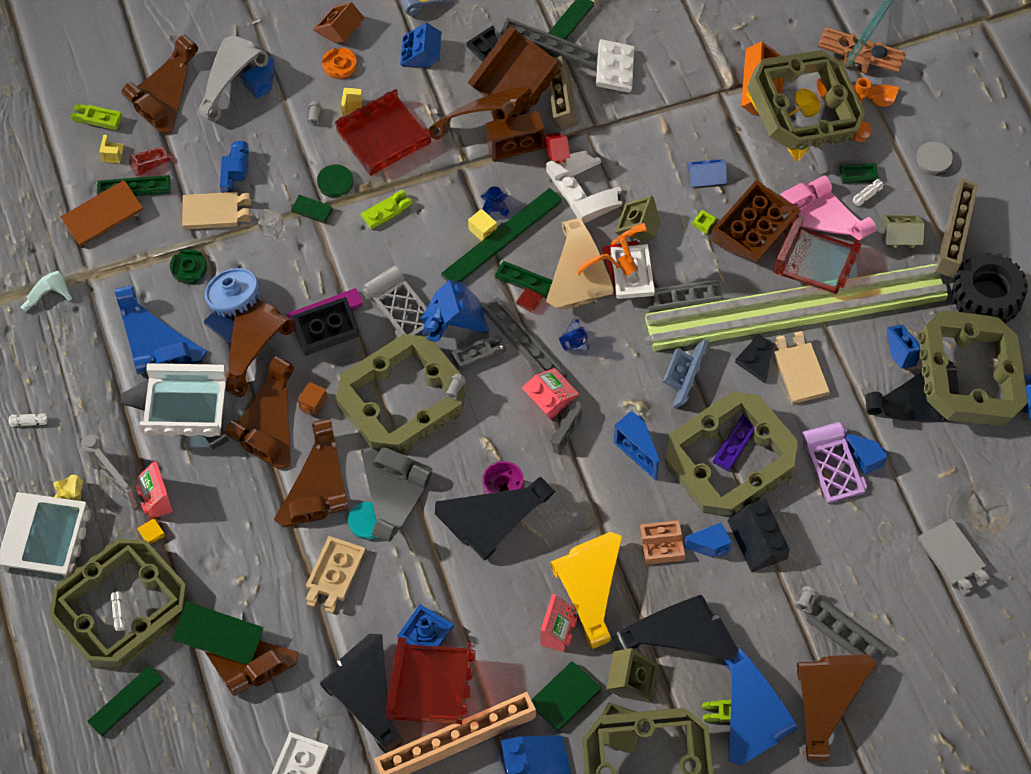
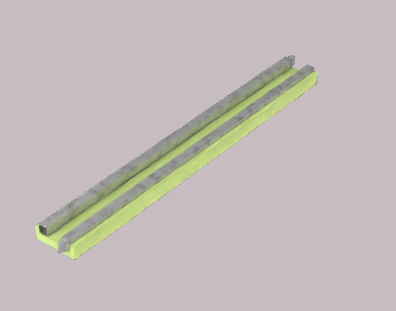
M937 264L647 313L645 320L649 336L645 338V343L652 345L653 351L694 345L703 340L712 342L946 301L948 296L946 284L942 283L940 274L935 272Z

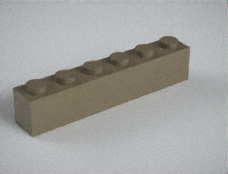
M961 178L954 191L936 273L954 278L961 265L979 185L977 183Z

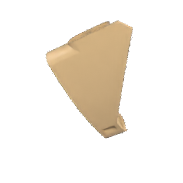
M576 218L561 222L563 223L562 227L566 241L546 302L554 308L561 307L562 310L591 303L600 297L612 295L613 286L603 260L586 267L579 276L577 274L578 269L583 263L600 255L582 220Z

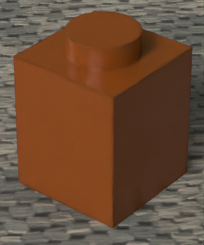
M309 382L298 399L300 410L307 415L317 416L327 400L326 389Z

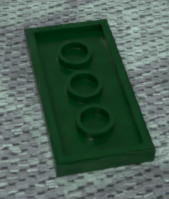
M186 601L172 641L247 666L253 660L264 627Z

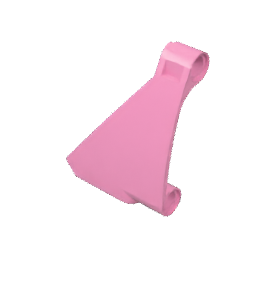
M825 175L810 182L808 185L802 182L779 195L801 210L791 222L793 225L830 233L851 235L858 240L876 232V225L870 217L860 221L831 192V182Z

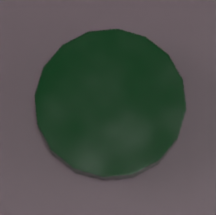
M333 164L326 166L319 172L317 185L323 195L338 198L350 192L353 187V176L347 167Z
M184 249L172 257L170 271L173 278L178 282L185 284L195 283L205 276L207 261L199 251Z

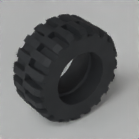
M976 254L974 258L969 257L966 259L965 263H962L957 271L952 287L953 303L957 304L956 309L958 312L999 317L1006 324L1010 319H1014L1023 306L1028 291L1026 275L1023 270L1020 271V266L1017 263L1014 264L1009 257H1002V254ZM979 281H991L998 284L1006 295L1000 298L985 297L975 289L973 284Z

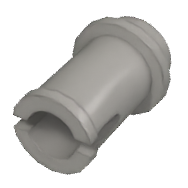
M312 101L308 105L310 110L308 123L318 125L322 106L320 102Z
M454 374L451 377V384L445 394L448 398L457 399L461 387L465 385V377L460 374Z

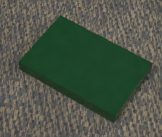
M571 661L531 701L536 712L559 732L601 691V687Z

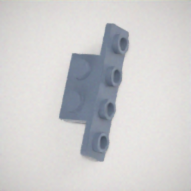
M703 340L696 345L692 356L679 348L674 351L662 382L678 391L672 405L675 409L685 405L689 399L688 392L695 383L694 377L701 368V359L708 350L706 348L707 340Z

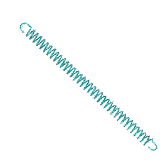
M889 1L890 3H888L889 5H888V7H886V8H887L886 12L888 11L889 7H890L891 4H892L891 1ZM884 3L848 55L847 61L850 55L854 58H851V60L855 61L860 51L856 50L859 47L858 45H860L859 43H861L859 41L864 40L865 42L863 43L865 45L870 36H866L867 32H869L868 30H870V25L874 28L872 29L874 31L879 24L878 22L882 20L885 15L884 13H886L885 10L881 9L884 8ZM877 14H878V15H879V14L882 15V16H880L881 18H879V19H877V18H875V17L877 16Z

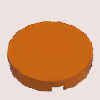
M333 48L327 51L322 58L323 70L327 76L334 79L348 78L357 68L356 56L347 48Z

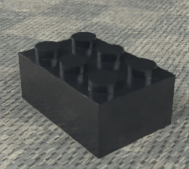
M346 297L292 315L294 327L305 356L359 337V329Z

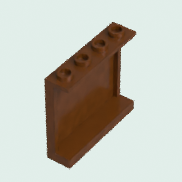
M509 26L467 83L485 97L521 86L529 87L531 91L528 92V106L519 114L523 115L528 113L531 107L538 103L540 95L549 88L553 78L559 75L563 65L512 26Z

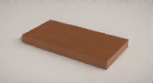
M123 180L60 217L79 247L140 213L143 211V207Z

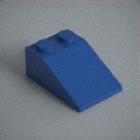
M449 280L435 292L445 324L484 333L489 332L480 300L464 283Z
M630 411L615 424L613 443L656 480L658 478L660 461L644 419L639 414L636 415Z
M563 735L521 736L501 740L507 774H571Z

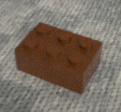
M539 111L511 116L504 123H497L494 120L486 123L487 147L492 161L544 149V126Z

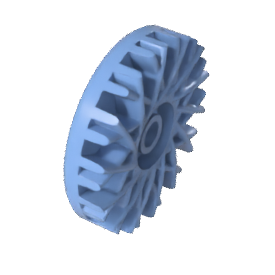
M243 268L229 269L218 274L209 282L205 290V300L214 314L217 312L219 316L222 314L224 317L225 312H227L229 316L232 313L236 316L235 310L239 309L243 313V310H248L246 306L248 303L253 306V303H256L255 297H260L261 286L252 271Z

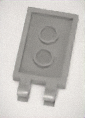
M953 519L918 537V541L950 586L957 585L963 595L970 593V589L973 588L970 581L967 580L971 576H974L980 586L988 583L987 580L990 577L983 571L986 565Z

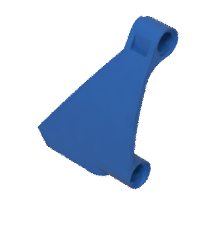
M128 285L114 289L137 374L147 372V364H194L203 360L207 351L176 332L138 304L133 286Z
M737 647L738 652L733 662L725 659L722 660L731 673L728 762L742 766L796 731L797 725L758 668L742 649Z

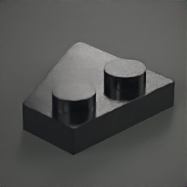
M493 25L466 42L467 48L482 62L498 42L495 27Z
M758 334L736 358L735 363L765 383L774 344Z

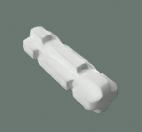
M879 179L875 180L873 185L870 184L860 194L853 197V203L857 206L862 205L864 201L875 195L876 191L879 192L883 189V182Z
M45 413L38 414V416L36 414H22L19 417L17 415L9 416L10 426H18V424H21V426L37 425V423L39 425H46L48 422Z
M113 592L111 594L114 628L116 631L125 630L123 595L121 592Z

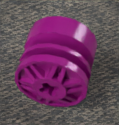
M499 461L491 464L485 470L482 477L484 494L524 488V478L521 469L508 461Z

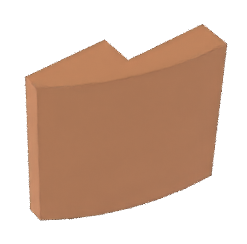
M679 520L640 524L646 565L685 560Z

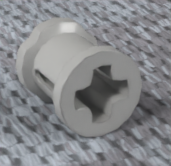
M806 586L802 588V595L795 606L802 612L812 613L813 603L819 597V593L815 589Z

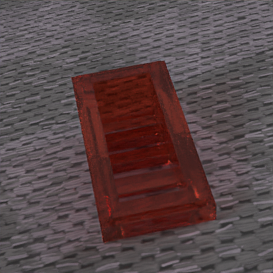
M160 146L130 155L129 165L135 175L139 176L170 161L171 158L164 147Z

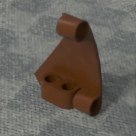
M521 86L475 100L436 121L429 127V135L435 140L441 139L450 130L451 118L473 112L491 110L494 121L504 123L512 115H519L527 108L528 92L531 90L527 86Z
M256 299V303H253V306L248 303L246 305L248 310H243V313L239 309L236 310L231 339L229 371L225 391L236 397H242L246 394L248 389L246 382L247 369L266 343L277 332L289 335L294 330L295 324L293 320L281 315L275 307L259 299Z
M331 419L312 423L315 443L292 489L274 518V521L282 527L322 520L328 514L348 510Z

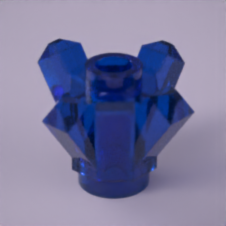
M497 186L490 187L481 195V198L485 201L482 210L488 215L490 212L499 211L501 215L507 216L510 211L504 200L508 195Z
M577 318L572 319L565 333L559 337L564 351H587L589 349V344L586 342L588 335L584 327H579L580 323Z

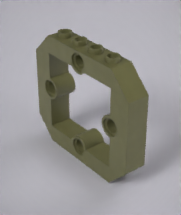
M822 50L762 59L754 69L747 85L769 137L790 150H804L811 146L816 148L827 143L832 145L838 141H850L858 131L865 114L843 63ZM818 72L827 90L823 98L824 103L836 110L840 120L832 122L821 120L815 125L794 128L786 111L790 106V101L787 96L777 92L772 79L783 78L787 82H795L801 74Z
M941 310L919 332L920 359H922V375L925 380L924 392L926 393L927 401L947 420L1005 426L1028 403L1018 335L999 317ZM942 337L954 338L956 344L961 347H968L973 341L996 343L999 366L995 369L993 376L999 384H1002L1004 400L989 398L988 394L982 389H974L968 396L950 394L946 369L949 359L944 353Z
M403 334L341 373L336 395L337 407L371 449L380 451L381 448H388L398 453L408 451L415 443L425 440L429 434L435 430L442 429L447 422L456 420L461 415L466 395V380H464L465 385L461 387L456 400L446 397L429 409L419 410L415 418L390 434L380 423L381 413L379 406L374 402L364 403L355 392L373 379L379 381L386 380L391 374L392 367L414 354L425 367L426 384L430 387L440 386L446 393L451 384V377L454 374H460V372L435 342L426 339L427 337Z
M731 392L669 434L665 466L703 513L731 517L750 503L759 501L766 492L774 491L782 481L787 482L793 477L798 440L760 395ZM741 411L755 427V443L762 447L770 445L780 458L760 472L754 471L750 473L745 482L721 497L710 484V467L703 463L695 465L684 452V449L702 437L706 439L715 438L719 431V425ZM710 424L714 427L706 428L705 425ZM766 432L768 435L762 436L759 433ZM703 474L706 477L700 479L697 477V475ZM759 482L761 485L754 486L752 485V483Z
M118 539L115 542L109 543L101 553L92 556L89 562L75 569L71 576L57 584L53 590L49 615L57 628L92 668L121 669L178 624L188 598V590L182 579L146 540ZM132 558L140 567L139 578L143 587L148 590L158 588L169 602L149 618L143 616L135 618L131 624L132 631L107 650L95 637L97 626L92 616L89 614L77 616L69 605L91 588L101 586L108 575ZM98 572L96 576H90L92 573ZM154 575L153 578L146 579L147 576ZM84 625H90L87 629H82ZM142 627L147 628L144 632H138Z
M686 708L600 715L581 738L584 774H600V771L605 767H609L612 774H617L616 768L612 764L605 762L603 733L633 730L636 735L646 738L654 733L655 728L685 725L688 754L679 760L678 766L683 774H713L709 727ZM641 721L649 723V730L645 733L639 731L638 725ZM689 759L695 762V768L692 771L685 769V762Z

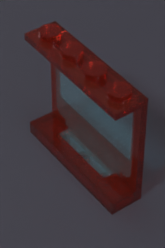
M797 215L776 259L773 273L838 294L840 288L844 289L847 281L845 276L849 277L852 270L850 265L854 266L857 258L856 254H859L862 243H859L860 240L855 239L854 243L850 244L802 228L804 216Z

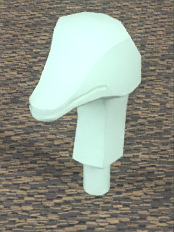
M55 271L42 277L28 294V300L21 308L27 312L33 305L36 306L41 297L49 291H56L68 301H71L72 296L66 285L64 275L60 271Z

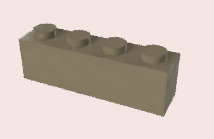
M562 56L554 59H557L563 66L559 75L550 82L549 91L553 117L562 130L577 125L578 122L569 67Z

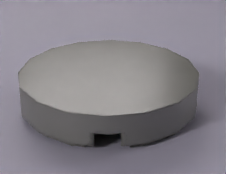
M939 142L923 144L918 149L916 155L918 167L931 175L945 173L951 167L953 160L950 149Z

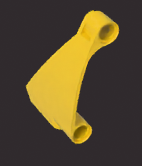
M613 532L575 546L568 555L550 562L555 577L560 578L579 615L591 649L604 645L611 640L604 623V618L622 541V536Z

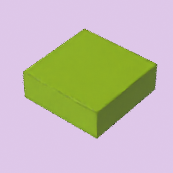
M701 210L692 222V226L708 234L717 223L718 218Z

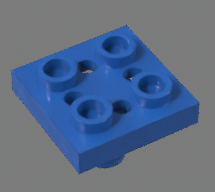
M419 604L397 635V638L432 659L454 628V624Z

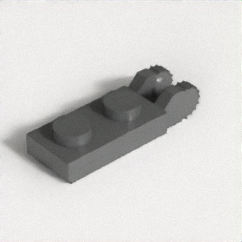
M497 335L488 339H482L451 353L458 369L462 370L506 352L507 347L500 345L491 348L502 341L501 336Z
M579 401L572 402L568 407L569 414L566 418L562 419L560 429L551 438L553 452L561 454L583 415L582 405Z

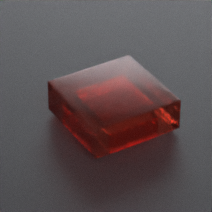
M526 288L517 299L516 304L532 313L542 301V296Z

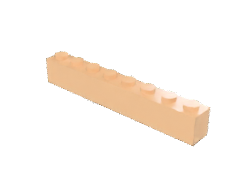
M525 692L374 758L375 767L378 774H410L535 719L536 709L528 693Z

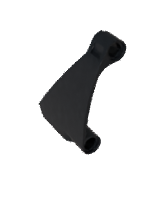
M949 360L946 366L950 394L959 395L957 369L953 366V362ZM922 372L884 396L880 392L865 394L866 412L869 415L905 421L952 422L943 417L927 401V396L924 392L925 380Z
M539 477L531 485L523 489L436 501L435 515L463 544L470 546L485 561L496 551V546L534 508L545 503L555 493V490L542 477Z
M703 595L692 597L653 613L622 629L613 636V640L619 650L635 649L643 644L695 652L732 662L738 652V648L718 614H713Z
M368 634L339 659L335 670L320 682V685L328 695H334L373 736L379 748L386 754L397 749L404 740L391 725L382 634Z

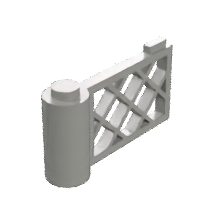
M396 266L389 268L363 285L364 289L362 292L366 299H371L377 304L395 327L397 337L406 334L403 331L404 325L415 326L414 331L409 335L417 336L423 332L424 324L418 323L419 315L424 314L427 307L405 281L402 273ZM404 286L408 291L407 297L396 295L397 290ZM384 298L393 299L392 306L383 305L381 300ZM395 299L406 301L405 308L394 307ZM408 301L416 302L419 305L418 310L407 309ZM393 311L403 312V319H394L392 317ZM406 313L416 314V322L405 321Z
M94 434L85 436L81 441V446L89 466L93 469H101L133 510L137 508L138 504L132 489L107 459L100 438Z

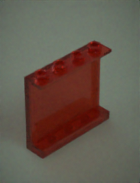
M397 89L385 93L382 97L370 101L367 105L357 108L352 113L342 116L335 121L336 132L370 176L431 144L430 131L427 128L423 129L398 98Z
M398 637L386 704L388 720L462 725L463 717H467L468 705L465 704L466 698H470V686H468L469 680L473 679L471 663H475L476 650L472 649V643L468 642L467 648L409 645L407 638Z

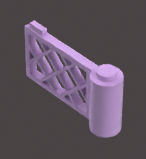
M840 422L801 433L803 445L809 453L827 504L864 494L865 489H867L864 477L859 476L845 440V436H847L846 427L841 425ZM842 445L845 452L843 457L832 453L834 447ZM821 451L827 454V457L822 462L816 459L814 453ZM829 456L840 461L837 468L826 464ZM842 462L850 466L851 472L849 475L838 470ZM823 468L834 472L831 480L822 476ZM836 474L846 478L843 486L833 482ZM848 480L856 483L858 490L851 491L845 488ZM830 485L841 490L839 495L830 497L828 491Z

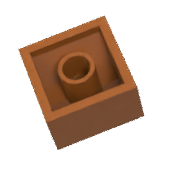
M352 2L337 5L325 15L313 30L334 43L346 42L351 37L352 31L357 30L361 26L360 22L364 19V16Z

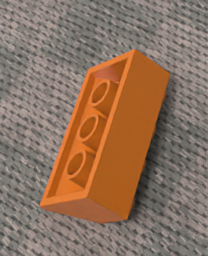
M763 41L747 48L745 52L741 107L752 115H759L746 95L749 92L747 85L752 73L762 59L781 56ZM783 78L772 79L777 92L782 94Z

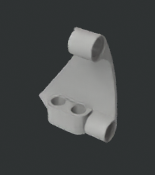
M233 35L224 38L211 68L205 97L199 106V114L208 120L217 121L221 116L219 97L222 91L248 63L259 67L265 66L268 62V54L258 49L254 43Z

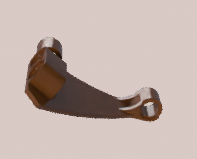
M181 35L176 40L172 56L157 71L138 86L132 82L127 83L121 91L122 95L133 104L136 112L160 133H173L188 63L199 48L186 35Z
M275 356L271 361L267 379L254 400L238 421L233 419L228 423L225 434L241 443L247 452L277 469L291 466L286 383L293 373L294 365L279 356Z
M259 640L252 662L247 664V666L205 652L233 696L238 695L252 685L257 687L265 684L296 665L298 651Z
M868 654L825 656L819 661L797 662L798 680H801L806 722L807 762H825L829 760L828 739L877 664Z

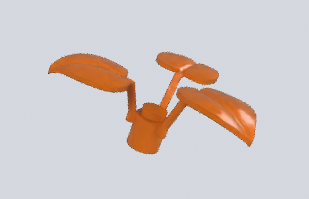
M818 78L817 91L823 99L827 90L822 79ZM859 78L856 85H853L861 105L863 99L868 96V99H872V102L877 106H891L895 102L899 87L891 85L871 86V82L867 78ZM862 121L858 131L851 140L857 142L866 141L871 134L869 123Z
M641 223L632 227L611 242V245H614L620 241L625 255L618 258V263L608 254H601L583 263L578 269V276L583 269L603 259H609L617 269L621 268L625 276L638 270L631 256L626 238L634 237L637 232H647L646 224Z

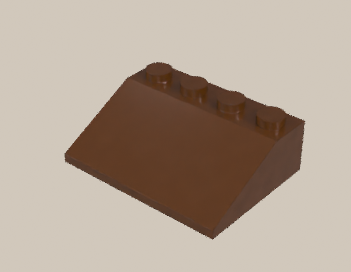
M755 180L712 230L710 240L726 251L758 262L801 210Z

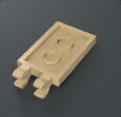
M238 192L183 195V230L237 227L238 222H250L251 214L249 208L238 211V206H251L250 193H243L238 196Z
M803 332L794 333L795 337H793L796 346L787 348L784 335L776 337L777 341L775 344L778 351H775L774 357L792 404L829 395L830 391L812 344H805Z
M328 536L306 584V589L310 590L306 597L307 605L315 607L319 594L328 596L325 602V611L333 614L337 600L344 601L366 553V548Z

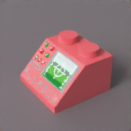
M556 368L535 375L522 387L550 420H553L579 396V393Z
M157 461L153 462L137 477L139 485L135 486L138 496H143L144 499L141 502L144 514L148 513L150 519L173 512Z
M555 594L551 596L541 627V646L564 652L565 647L570 646L572 640L570 631L572 627H576L578 616H575V607Z

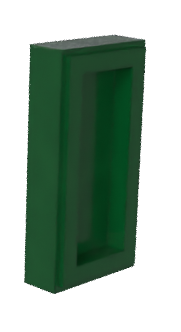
M876 163L840 165L839 168L842 184L874 182L879 179Z
M300 194L291 208L293 213L324 224L333 210L330 205Z

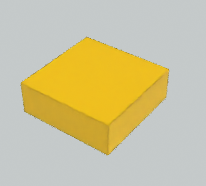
M154 518L137 528L142 538L149 544L165 536Z

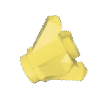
M70 475L64 480L55 482L54 486L57 494L54 497L81 501L83 480L77 475ZM71 507L75 511L79 510V508Z

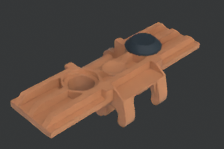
M825 27L817 47L844 55L843 66L848 68L849 64L846 65L848 63L847 57L860 37H857L854 33L847 34ZM867 40L854 62L862 64L861 73L867 74L868 67L871 64L898 73L906 52L884 46L879 41L875 43ZM840 43H846L847 47L842 46Z

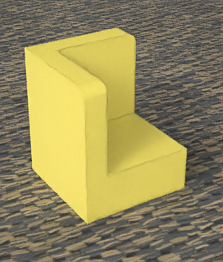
M344 88L341 103L342 116L360 117L363 101L362 89Z
M103 135L99 151L102 162L120 164L124 145L110 143L108 135Z
M481 209L468 219V227L482 241L497 229V222Z

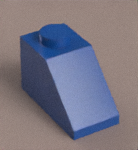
M270 57L265 66H256L242 74L244 85L256 99L267 94L272 88L275 74L274 59Z
M904 325L888 327L887 336L892 359L901 369L917 366L920 359V344Z
M852 434L846 436L851 456L864 475L885 466L887 453L883 447H880L877 441Z
M722 523L685 537L684 542L686 549L712 558L726 555L730 551L732 544Z

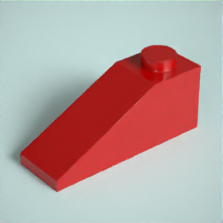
M560 132L544 134V146L549 159L555 161L556 164L566 162V159L570 158L567 136Z

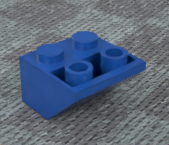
M426 22L405 34L402 38L400 65L403 67H429L439 61L442 32Z

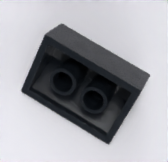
M766 499L745 506L728 519L727 522L750 572L788 559L790 549Z

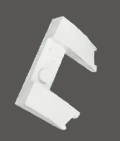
M588 151L572 153L570 158L566 159L564 163L556 164L555 161L546 163L547 173L577 218H580L583 223L622 206V201H618V194H621L620 187L587 197L574 178V175L601 163L600 158H593L588 155Z

